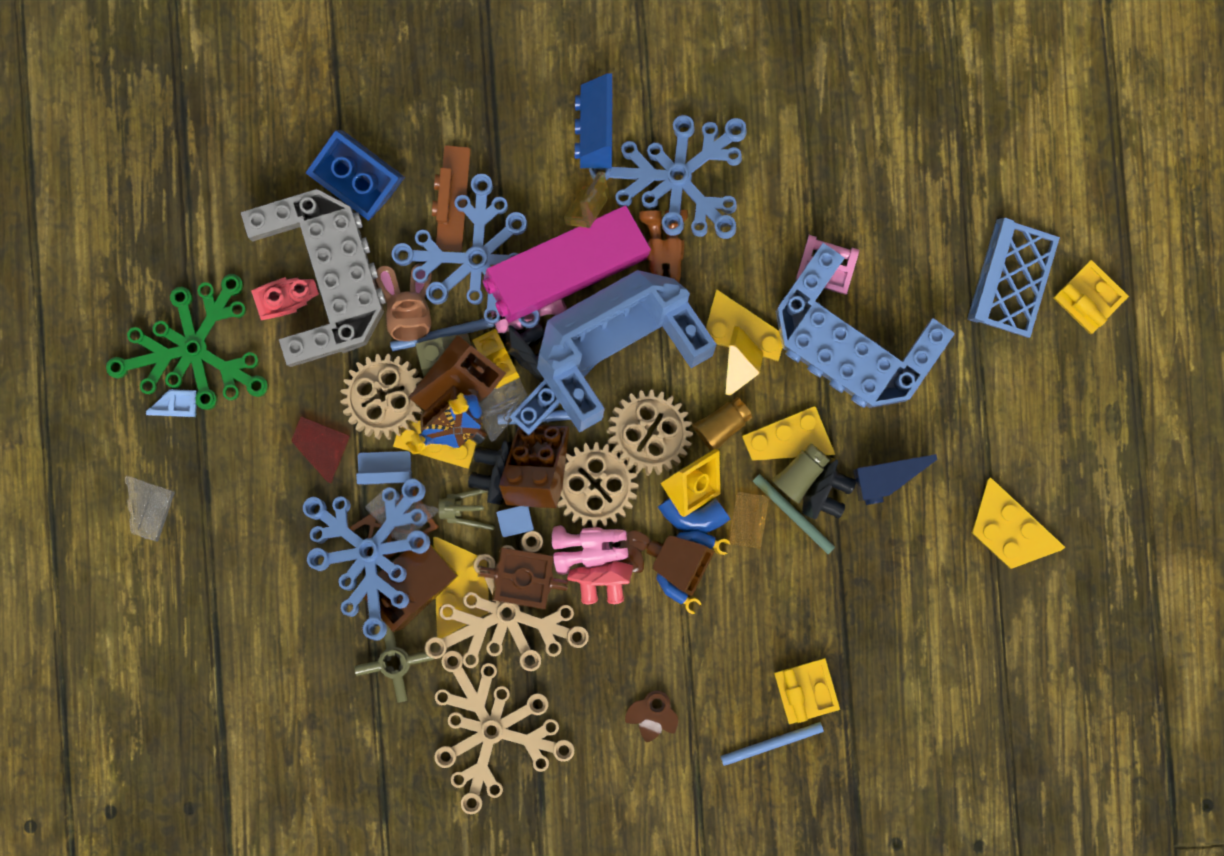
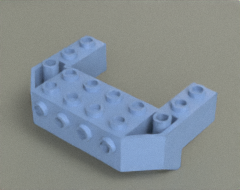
M822 243L775 311L782 348L786 350L785 354L796 362L802 361L808 365L807 369L817 377L824 376L830 381L829 385L841 393L845 391L853 396L851 400L863 408L865 406L872 408L909 400L955 333L933 318L928 322L902 361L815 302L845 258Z
M637 270L547 321L537 369L579 433L602 420L604 407L581 374L584 370L660 327L665 329L690 368L713 356L717 344L689 305L690 293L675 279Z

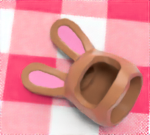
M423 263L417 264L412 268L410 292L400 293L395 272L391 267L382 266L376 270L378 278H375V283L378 288H382L387 302V331L394 339L399 341L421 339L431 329V315L425 297L426 289L432 280V272L429 274L427 282L422 284L417 283L412 276L413 270L416 267L422 266ZM418 271L416 274L417 279L425 277L424 271Z

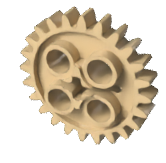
M376 354L375 362L366 357L367 365L365 366L359 362L356 363L359 371H349L353 378L352 380L344 379V382L349 387L348 389L341 390V393L346 395L347 398L340 402L345 406H349L343 413L346 416L352 415L348 422L351 425L357 423L355 429L359 432L365 429L367 437H370L374 432L375 438L379 440L382 433L385 434L386 438L391 439L393 431L400 437V428L402 427L410 431L408 423L410 421L418 423V420L414 417L415 413H424L416 403L408 398L422 381L421 377L415 378L419 373L416 368L410 370L411 364L408 361L402 365V358L399 356L393 362L390 354L386 355L385 360L379 354ZM396 374V381L392 385H386L385 380L387 376ZM368 384L372 385L371 393L363 396L361 394L362 388ZM402 386H405V389L403 391H397ZM386 392V400L382 402L380 400L382 398L381 393ZM402 397L406 398L405 406L401 409H395L396 400ZM370 402L366 407H362L363 403ZM375 408H381V416L375 420L371 419V412Z
M640 390L637 399L631 393L628 396V402L623 399L620 401L621 409L615 407L612 411L616 417H610L608 422L614 426L609 427L607 433L614 436L608 440V443L616 444L611 452H620L621 456L618 462L625 459L628 461L626 469L635 465L637 474L642 468H645L647 476L651 474L652 469H655L657 475H660L662 473V466L665 470L670 471L672 469L671 462L677 466L681 462L679 457L684 458L687 455L683 448H689L692 444L685 440L693 435L692 432L686 431L692 422L683 420L688 412L680 413L678 411L682 405L681 403L675 406L672 405L673 396L666 401L664 400V392H661L658 397H654L653 390H650L647 397H645L643 391ZM640 410H647L651 414V419H643L640 416ZM661 413L663 417L652 432V436L647 440L642 451L638 452L637 447L647 434V430L651 427L657 415ZM662 424H669L673 428V434H666L662 429ZM626 432H635L638 441H630L626 436ZM648 446H657L660 450V455H652L648 450Z
M595 442L594 448L591 450L587 443H585L583 452H580L575 447L574 457L566 454L568 463H565L563 488L560 495L562 500L558 503L559 508L567 507L564 515L568 516L573 513V523L581 518L582 527H585L588 521H592L593 528L597 527L599 521L606 528L608 519H611L616 524L617 514L625 518L626 514L623 508L632 509L633 506L628 500L637 498V495L631 492V490L638 489V484L631 482L637 478V473H629L634 466L632 465L629 469H626L624 464L626 459L618 462V453H610L608 444L604 446L603 450H599L598 442ZM593 461L601 462L603 464L602 471L592 473L588 469L590 463ZM580 468L595 483L601 481L600 488L613 500L611 503L596 488L590 490L591 483L578 471ZM574 479L582 480L584 482L583 489L573 491L569 487L571 481ZM618 480L622 487L617 492H611L607 489L608 482ZM599 498L603 504L600 509L591 510L588 507L589 500Z

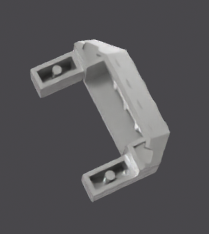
M318 189L241 212L248 238L252 242L301 227L330 322L328 325L279 339L286 365L293 367L335 353H346L367 345L384 313L382 304L386 303L382 288L377 289L375 278H378L374 262L369 263L367 253H370V248L366 237H361L359 228H362L363 225L359 213H354L350 206Z

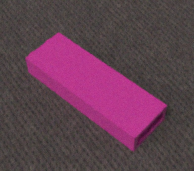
M625 205L487 268L483 284L489 294H493L496 299L495 305L500 316H505L508 323H511L646 260L651 249Z

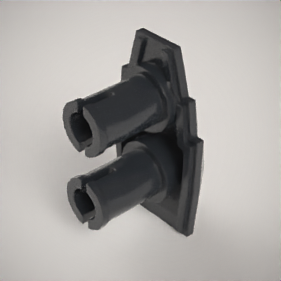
M538 323L535 327L528 328L519 334L513 326H508L503 335L508 354L515 358L522 367L527 369L534 378L543 382L544 378L537 369L539 353L534 355L529 347L544 337L545 331L543 327Z
M504 441L499 450L483 448L482 446H478L475 450V462L494 466L492 476L472 472L468 480L469 488L488 491L487 503L501 505L504 501L499 484L512 446L511 442Z
M829 458L830 461L823 467V472L807 490L803 497V515L817 519L820 511H823L839 519L844 513L845 504L828 497L831 488L834 487L849 495L855 488L856 480L837 472V459Z

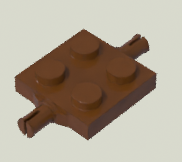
M500 548L498 563L495 568L480 565L478 571H484L478 572V577L493 579L492 601L546 609L547 597L551 589L567 591L568 586H563L568 585V580L553 578V556Z

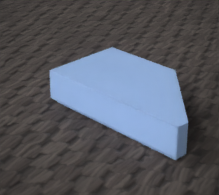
M169 390L146 411V415L196 417L197 404L195 397L197 391Z

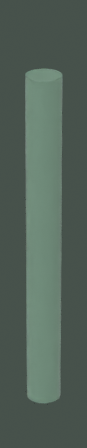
M759 474L752 481L827 554L835 548L765 478Z

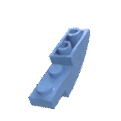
M595 365L581 372L582 376L585 377ZM544 379L509 418L525 433L530 435L556 409L560 402Z

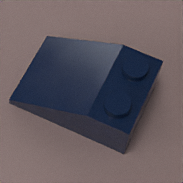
M937 455L853 470L858 501L865 500L866 505L884 502L883 497L891 495L935 462Z

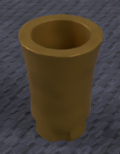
M737 397L707 417L693 423L692 427L704 445L712 451L714 449L718 450L753 417L748 407Z

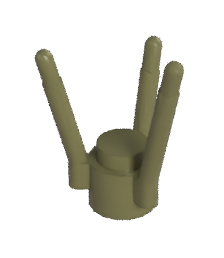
M474 489L458 494H447V498L439 499V518L447 519V523H458L494 530L493 525L457 517L462 516V511H482L484 509L482 505H462L461 500L458 499L487 493L488 491Z

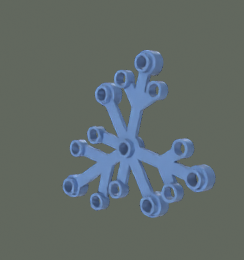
M682 115L673 122L674 133L678 137L675 164L664 153L663 147L659 143H652L647 149L649 158L653 161H658L665 170L654 169L637 150L636 144L631 141L625 142L622 145V154L624 158L631 159L638 168H589L590 175L596 182H604L609 178L636 179L629 187L616 193V202L620 207L630 206L632 198L653 181H663L652 191H647L642 195V203L645 208L653 209L658 205V199L671 190L669 213L665 214L662 218L663 230L668 235H678L684 228L683 218L680 215L682 191L684 190L696 203L695 220L691 224L693 234L702 237L707 233V215L715 224L716 234L720 238L728 239L736 233V222L731 216L721 215L716 209H721L726 214H732L737 208L735 198L732 196H725L723 198L704 197L691 182V173L708 160H723L732 166L738 165L742 161L741 151L735 147L730 149L723 148L732 141L739 142L746 137V124L738 118L729 120L725 126L726 133L714 141L718 136V127L713 122L705 123L702 127L704 136L703 149L686 163L688 138L693 135L695 127L693 120L689 116ZM682 127L689 128V130L686 132L680 131ZM712 128L715 131L712 134H708L706 130ZM734 130L741 131V133L738 135L732 134ZM627 148L634 149L632 153L625 152ZM654 149L660 150V153L657 155L651 154ZM731 154H737L738 158L730 159L729 156ZM599 170L605 171L603 175H597L596 173ZM676 175L684 176L681 180L674 179ZM621 196L629 197L626 201L619 200ZM648 197L654 198L652 203L645 202ZM726 202H732L733 206L730 208L724 207V204ZM671 223L678 224L675 229H670L669 225ZM697 225H703L704 229L698 231L695 229V227ZM725 226L731 228L728 232H722L721 229Z
M478 174L471 181V188L476 194L475 208L471 205L470 199L465 195H460L455 199L457 210L464 212L474 223L473 247L469 248L466 253L442 252L426 230H419L415 235V240L419 246L425 247L427 251L412 250L405 243L397 244L392 250V258L400 266L409 265L412 261L426 262L422 266L416 267L412 272L414 280L420 284L427 282L429 274L441 263L462 264L442 283L433 282L427 287L426 296L433 304L439 305L444 303L448 298V292L470 272V289L467 292V299L473 305L480 304L483 300V293L481 292L482 273L485 275L487 268L491 267L490 265H496L518 255V253H511L509 255L492 253L512 235H520L526 231L527 220L519 212L509 214L505 222L506 227L484 245L485 225L497 214H503L508 209V203L503 197H496L486 209L487 195L493 189V183L486 174ZM481 182L487 183V188L483 191L478 189V185ZM460 200H467L468 204L466 207L460 208L458 206ZM499 201L505 203L504 208L501 210L495 208V204ZM514 221H521L522 226L519 229L512 227ZM422 234L428 235V240L424 243L419 242V237ZM403 251L408 252V257L405 260L399 259V254ZM476 255L482 256V261L479 264L473 263V258ZM418 271L425 272L423 279L416 278ZM436 290L443 292L442 297L439 299L433 297V293ZM473 292L480 294L479 299L476 301L470 299V295ZM488 293L487 309L484 312V318L489 324H496L501 316L495 305L496 299L493 294ZM538 310L532 312L534 319L531 322L525 321V316L519 318L518 320L521 325L526 328L535 327L540 320ZM491 311L497 313V317L494 320H489L487 317Z
M416 479L407 480L403 484L402 494L404 497L398 505L396 503L400 499V494L397 490L386 488L383 491L382 499L385 502L386 521L373 538L363 540L348 528L347 512L350 510L351 504L344 497H337L333 501L332 506L335 510L336 518L327 511L325 502L317 497L308 498L303 505V512L306 516L314 520L321 519L329 526L325 528L317 526L311 530L310 538L314 542L322 544L328 538L342 536L356 547L331 553L315 548L309 552L307 563L311 568L323 571L330 564L356 560L347 573L339 578V586L347 591H351L356 587V578L365 568V578L349 599L341 604V611L349 617L357 615L359 611L358 604L367 594L369 619L363 625V633L372 640L382 639L387 632V626L381 620L379 591L391 599V603L398 608H404L409 603V597L406 593L397 591L377 575L376 564L389 574L390 579L395 582H402L407 576L405 568L393 564L383 555L408 550L421 554L426 552L430 546L428 535L421 531L411 532L405 540L383 543L396 526L407 524L422 526L426 523L427 515L424 511L414 509L410 513H406L413 502L420 501L425 495V486ZM419 488L418 494L413 496V490ZM394 492V498L388 500L389 493ZM341 501H344V507L342 509H339V503ZM319 505L320 510L315 514L314 508ZM421 513V519L415 522V516ZM322 531L321 538L316 539L317 532ZM420 539H423L424 543L422 547L418 548L417 542ZM370 548H373V554L371 556H368L367 551ZM323 556L324 561L319 565L318 559ZM400 569L401 575L395 578V571ZM350 578L351 583L346 587L345 580ZM402 595V603L397 604L396 600L398 596ZM353 604V610L348 613L347 606ZM380 626V632L375 635L374 628Z

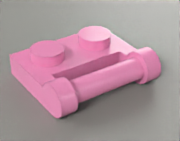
M809 235L796 280L813 258L811 256L813 250L818 251L822 243H824L848 260L846 266L840 265L824 289L846 295L859 249H846L816 240L817 237Z

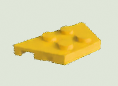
M991 477L986 481L982 501H980L977 518L971 533L1007 567L1012 569L1065 548L1063 544Z
M433 537L434 549L458 575L436 597L437 637L444 638L468 624L453 619L445 620L441 618L439 614L440 607L444 604H450L457 610L482 617L489 612L476 607H466L463 603V597L466 593L473 592L480 598L489 601V587L484 577H478V573L473 568V562L478 555L438 537ZM481 560L479 566L488 567V562ZM468 596L466 599L467 604L474 605L476 603L475 596ZM445 607L442 612L445 617L451 616L452 609Z

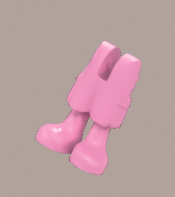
M554 526L552 531L553 549H564L572 546H582L584 548L583 551L554 553V564L558 575L568 574L570 566L583 562L587 568L628 558V548L613 547V549H610L609 546L611 541L615 543L627 540L626 530H604L603 528L596 527L583 528L580 534H569L563 526Z

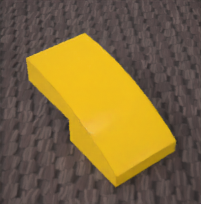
M496 329L472 340L476 349L506 373L495 387L496 389L520 378Z

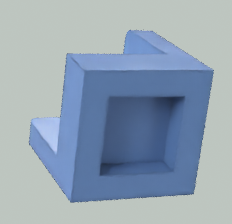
M519 506L497 512L503 537L534 531L529 507Z

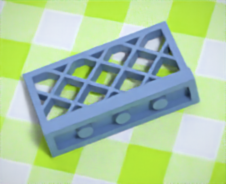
M1007 218L997 219L967 320L980 322L1030 338L1060 237L1015 223L1014 220ZM1014 229L1023 232L1028 241L1017 248L1012 240ZM1041 238L1051 241L1048 252L1040 256L1034 242ZM1030 245L1036 259L1024 264L1018 251ZM1014 254L1020 267L1009 273L1004 263L1006 257ZM1038 262L1042 269L1041 277L1033 281L1027 267ZM1022 270L1028 284L1017 289L1011 276ZM1007 279L1013 292L1001 298L997 290L998 283ZM1031 287L1035 295L1034 301L1025 305L1019 292ZM1015 295L1021 309L1009 314L1003 301ZM999 304L1005 317L999 321L988 319L991 308ZM1021 312L1024 313L1028 320L1025 330L1017 328L1012 320V317Z

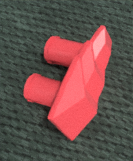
M284 277L251 290L261 321L296 313V309L306 306L309 300L319 295L314 279L299 280L298 277L291 279Z
M612 561L602 566L578 567L569 571L567 580L576 581L580 584L581 602L583 604H594L598 601L596 586L606 585L608 603L619 604L624 601L622 584L630 583L633 565Z

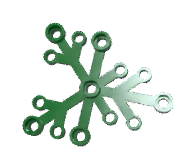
M235 274L226 275L222 279V291L216 301H214L213 297L215 290L211 284L205 282L198 286L197 291L199 296L203 298L207 316L197 333H195L189 309L193 300L192 293L184 287L175 288L171 292L170 300L178 308L185 337L172 330L164 321H157L153 325V332L156 336L165 337L179 346L168 349L144 335L141 329L133 327L127 333L128 340L134 344H141L154 353L127 360L113 357L107 362V373L113 378L120 379L125 377L129 370L156 363L148 378L140 382V390L150 395L156 391L157 383L170 361L181 357L174 371L166 375V384L171 388H178L182 384L183 375L192 363L198 393L195 397L196 404L201 409L211 410L217 405L218 397L213 390L209 389L202 362L204 360L221 371L224 383L223 396L226 399L233 401L240 395L239 388L235 386L234 379L246 385L247 391L252 396H264L269 389L267 380L261 376L251 377L239 370L246 367L249 369L257 367L259 358L256 354L248 352L241 358L224 361L207 351L205 339L216 321L231 317L241 318L246 314L245 305L238 301L225 308L231 296H236L242 292L244 286L242 279ZM229 280L236 281L235 288L228 289L227 283ZM209 286L211 289L210 294L204 296L201 292L202 288ZM184 293L185 299L182 302H178L176 300L177 294ZM241 305L242 312L238 315L234 314V307ZM160 324H164L166 327L163 334L157 332V327ZM134 331H139L140 333L138 340H133L131 337ZM192 343H196L198 346L197 351L194 353L189 351V345ZM248 356H254L255 363L253 365H247L246 358ZM114 363L121 365L120 371L114 372L112 370ZM172 375L178 377V382L175 385H171L169 382ZM255 381L261 383V389L258 391H254L252 388V384ZM146 382H151L153 385L150 391H145L144 389ZM229 388L236 390L234 397L227 396ZM204 394L210 396V401L207 404H203L201 401V397Z

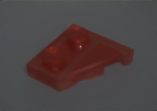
M301 417L291 442L327 482L332 483L351 436Z

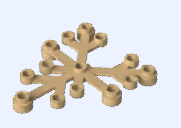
M535 531L526 532L521 538V546L525 552H536L543 545L542 536ZM530 536L536 540L533 547H529L526 543L527 538ZM505 545V546L501 547V548H509V549L515 550V549H514L512 546H510V545ZM487 554L477 556L473 562V568L476 573L484 572L478 571L481 560H486L488 567L495 568L494 559ZM484 577L493 595V579ZM469 592L463 597V603L466 607H476L492 614L480 618L457 610L450 604L442 605L439 609L441 618L445 620L453 619L468 624V626L444 638L432 637L428 639L424 649L429 657L438 659L446 653L448 647L473 635L468 652L462 657L463 664L468 668H473L479 662L478 654L487 628L497 624L492 640L486 645L487 653L491 656L501 654L503 649L502 641L508 627L521 654L519 657L520 666L524 670L535 671L541 664V657L538 652L530 649L518 622L539 630L545 643V652L552 657L559 655L561 652V645L555 640L553 634L566 638L569 645L576 648L585 646L589 636L588 632L582 627L574 626L569 629L557 625L561 621L572 619L574 611L568 605H562L556 612L540 619L520 612L518 605L502 602L494 603L480 598L476 593ZM468 596H475L476 603L474 605L467 604L466 599ZM445 607L452 609L451 616L445 617L442 612ZM506 607L511 610V615L507 618L502 615V610ZM563 608H568L570 611V615L567 618L561 616ZM574 632L581 634L580 641H573L572 635ZM434 642L440 645V649L436 653L430 650V646ZM492 643H497L499 646V650L496 653L490 652L489 647ZM555 643L558 650L552 654L549 652L548 647L550 644ZM468 655L475 657V662L472 665L466 663ZM528 655L534 657V662L531 665L525 663V657Z
M449 651L442 657V666L445 670L453 672L467 698L450 694L448 690L441 689L436 692L435 701L439 705L448 704L474 711L480 721L465 718L459 712L452 713L448 717L450 727L455 729L461 727L477 733L453 747H440L435 753V762L442 768L451 767L455 763L457 756L483 742L478 762L462 772H455L451 776V784L456 788L463 787L468 780L473 778L469 793L465 794L461 800V808L467 814H476L482 807L480 791L483 781L487 786V793L490 797L497 798L503 792L502 784L495 780L488 767L494 743L504 739L524 745L533 760V767L539 772L545 771L549 766L548 758L542 755L540 750L553 753L555 758L562 762L570 760L575 750L573 744L568 740H560L556 743L542 739L547 735H554L558 732L559 724L554 719L546 720L543 726L529 734L506 729L531 714L542 715L548 708L547 698L542 694H533L525 706L501 719L505 701L510 697V691L505 686H499L494 691L495 701L491 715H489L485 708V703L492 678L497 674L496 666L492 663H486L482 666V678L478 692H476L462 667V655L457 651ZM450 656H455L458 659L456 666L449 665L448 659ZM486 666H491L494 669L492 676L485 675L484 668ZM504 689L507 692V697L505 699L498 698V690ZM444 692L448 695L446 702L439 701V693ZM540 699L543 702V707L540 709L534 708L533 701ZM452 716H459L461 723L453 725L451 723ZM553 722L556 725V730L553 732L547 731L546 724ZM488 726H495L497 733L489 735L487 733ZM566 745L569 748V753L561 755L559 753L560 746ZM443 752L450 753L451 759L449 761L441 759ZM542 758L546 761L544 768L536 766L538 759ZM456 775L463 776L464 782L458 785L454 782ZM492 785L499 786L500 792L498 794L490 792ZM469 798L476 799L477 805L471 808L467 805Z

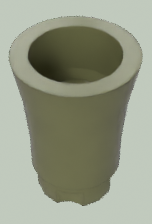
M810 444L784 470L772 478V481L791 499L800 503L807 490L823 472V467L830 460L816 446Z

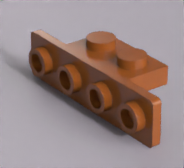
M445 146L443 168L440 169V174H435L434 190H439L438 201L433 200L432 216H436L438 223L436 245L442 251H462L465 213L457 210L455 199L460 195L467 196L471 152L469 147ZM460 200L458 206L460 208L466 207V200Z

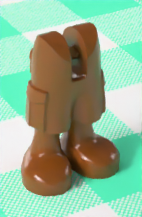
M680 210L683 222L688 219V210ZM662 211L639 212L640 221L647 225L650 233V239L646 241L651 249L647 257L650 273L663 276L664 269H662V264L669 263V278H673L680 283L681 263L685 254L684 240L678 238V235L668 234L667 239L662 240ZM671 223L669 225V228L675 229L677 228L678 224Z

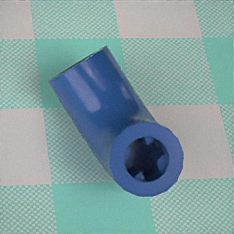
M670 498L658 506L663 516L675 528L684 532L696 530L708 533L731 520L716 498L685 517L679 514Z

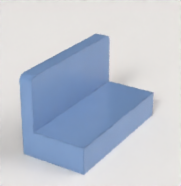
M409 451L359 453L358 473L356 474L357 484L405 483L407 480L412 479L411 453Z

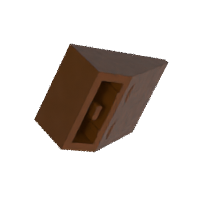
M457 335L408 398L426 411L447 390L454 386L464 395H475L480 402L491 394L506 373Z
M539 425L530 435L525 433L519 426L517 427L499 484L506 505L557 508L563 488L569 426Z
M420 539L417 542L418 548L422 547L424 543L423 539ZM431 544L424 553L418 554L408 550L392 562L405 568L407 576L404 581H393L385 570L377 574L394 589L406 593L409 597L408 605L404 608H398L391 603V599L379 591L381 619L393 632L404 629L458 577ZM400 569L394 573L395 578H398L401 575ZM366 594L364 599L368 603V596ZM402 595L398 596L396 600L397 604L402 603Z

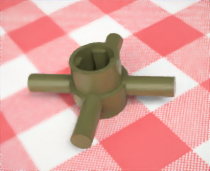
M387 626V632L384 636L386 649L381 653L379 660L355 665L354 668L356 676L381 671L386 677L392 678L397 703L408 701L403 676L408 672L410 665L434 660V658L429 657L425 651L408 654L404 649L397 647L394 632ZM391 655H396L401 660L398 670H394V667L387 665V661H390L392 658Z

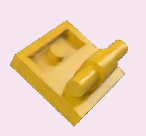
M1090 260L1053 299L1091 335L1108 320L1107 318L1129 296Z
M825 658L774 673L789 724L801 723L810 718L840 710Z

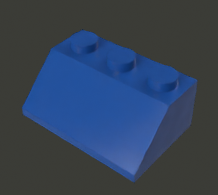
M607 73L582 84L581 95H575V111H580V119H575V135H580V143H575V159H580V168H612V73Z
M335 130L306 171L307 175L367 220H370L391 198L405 178L343 130Z

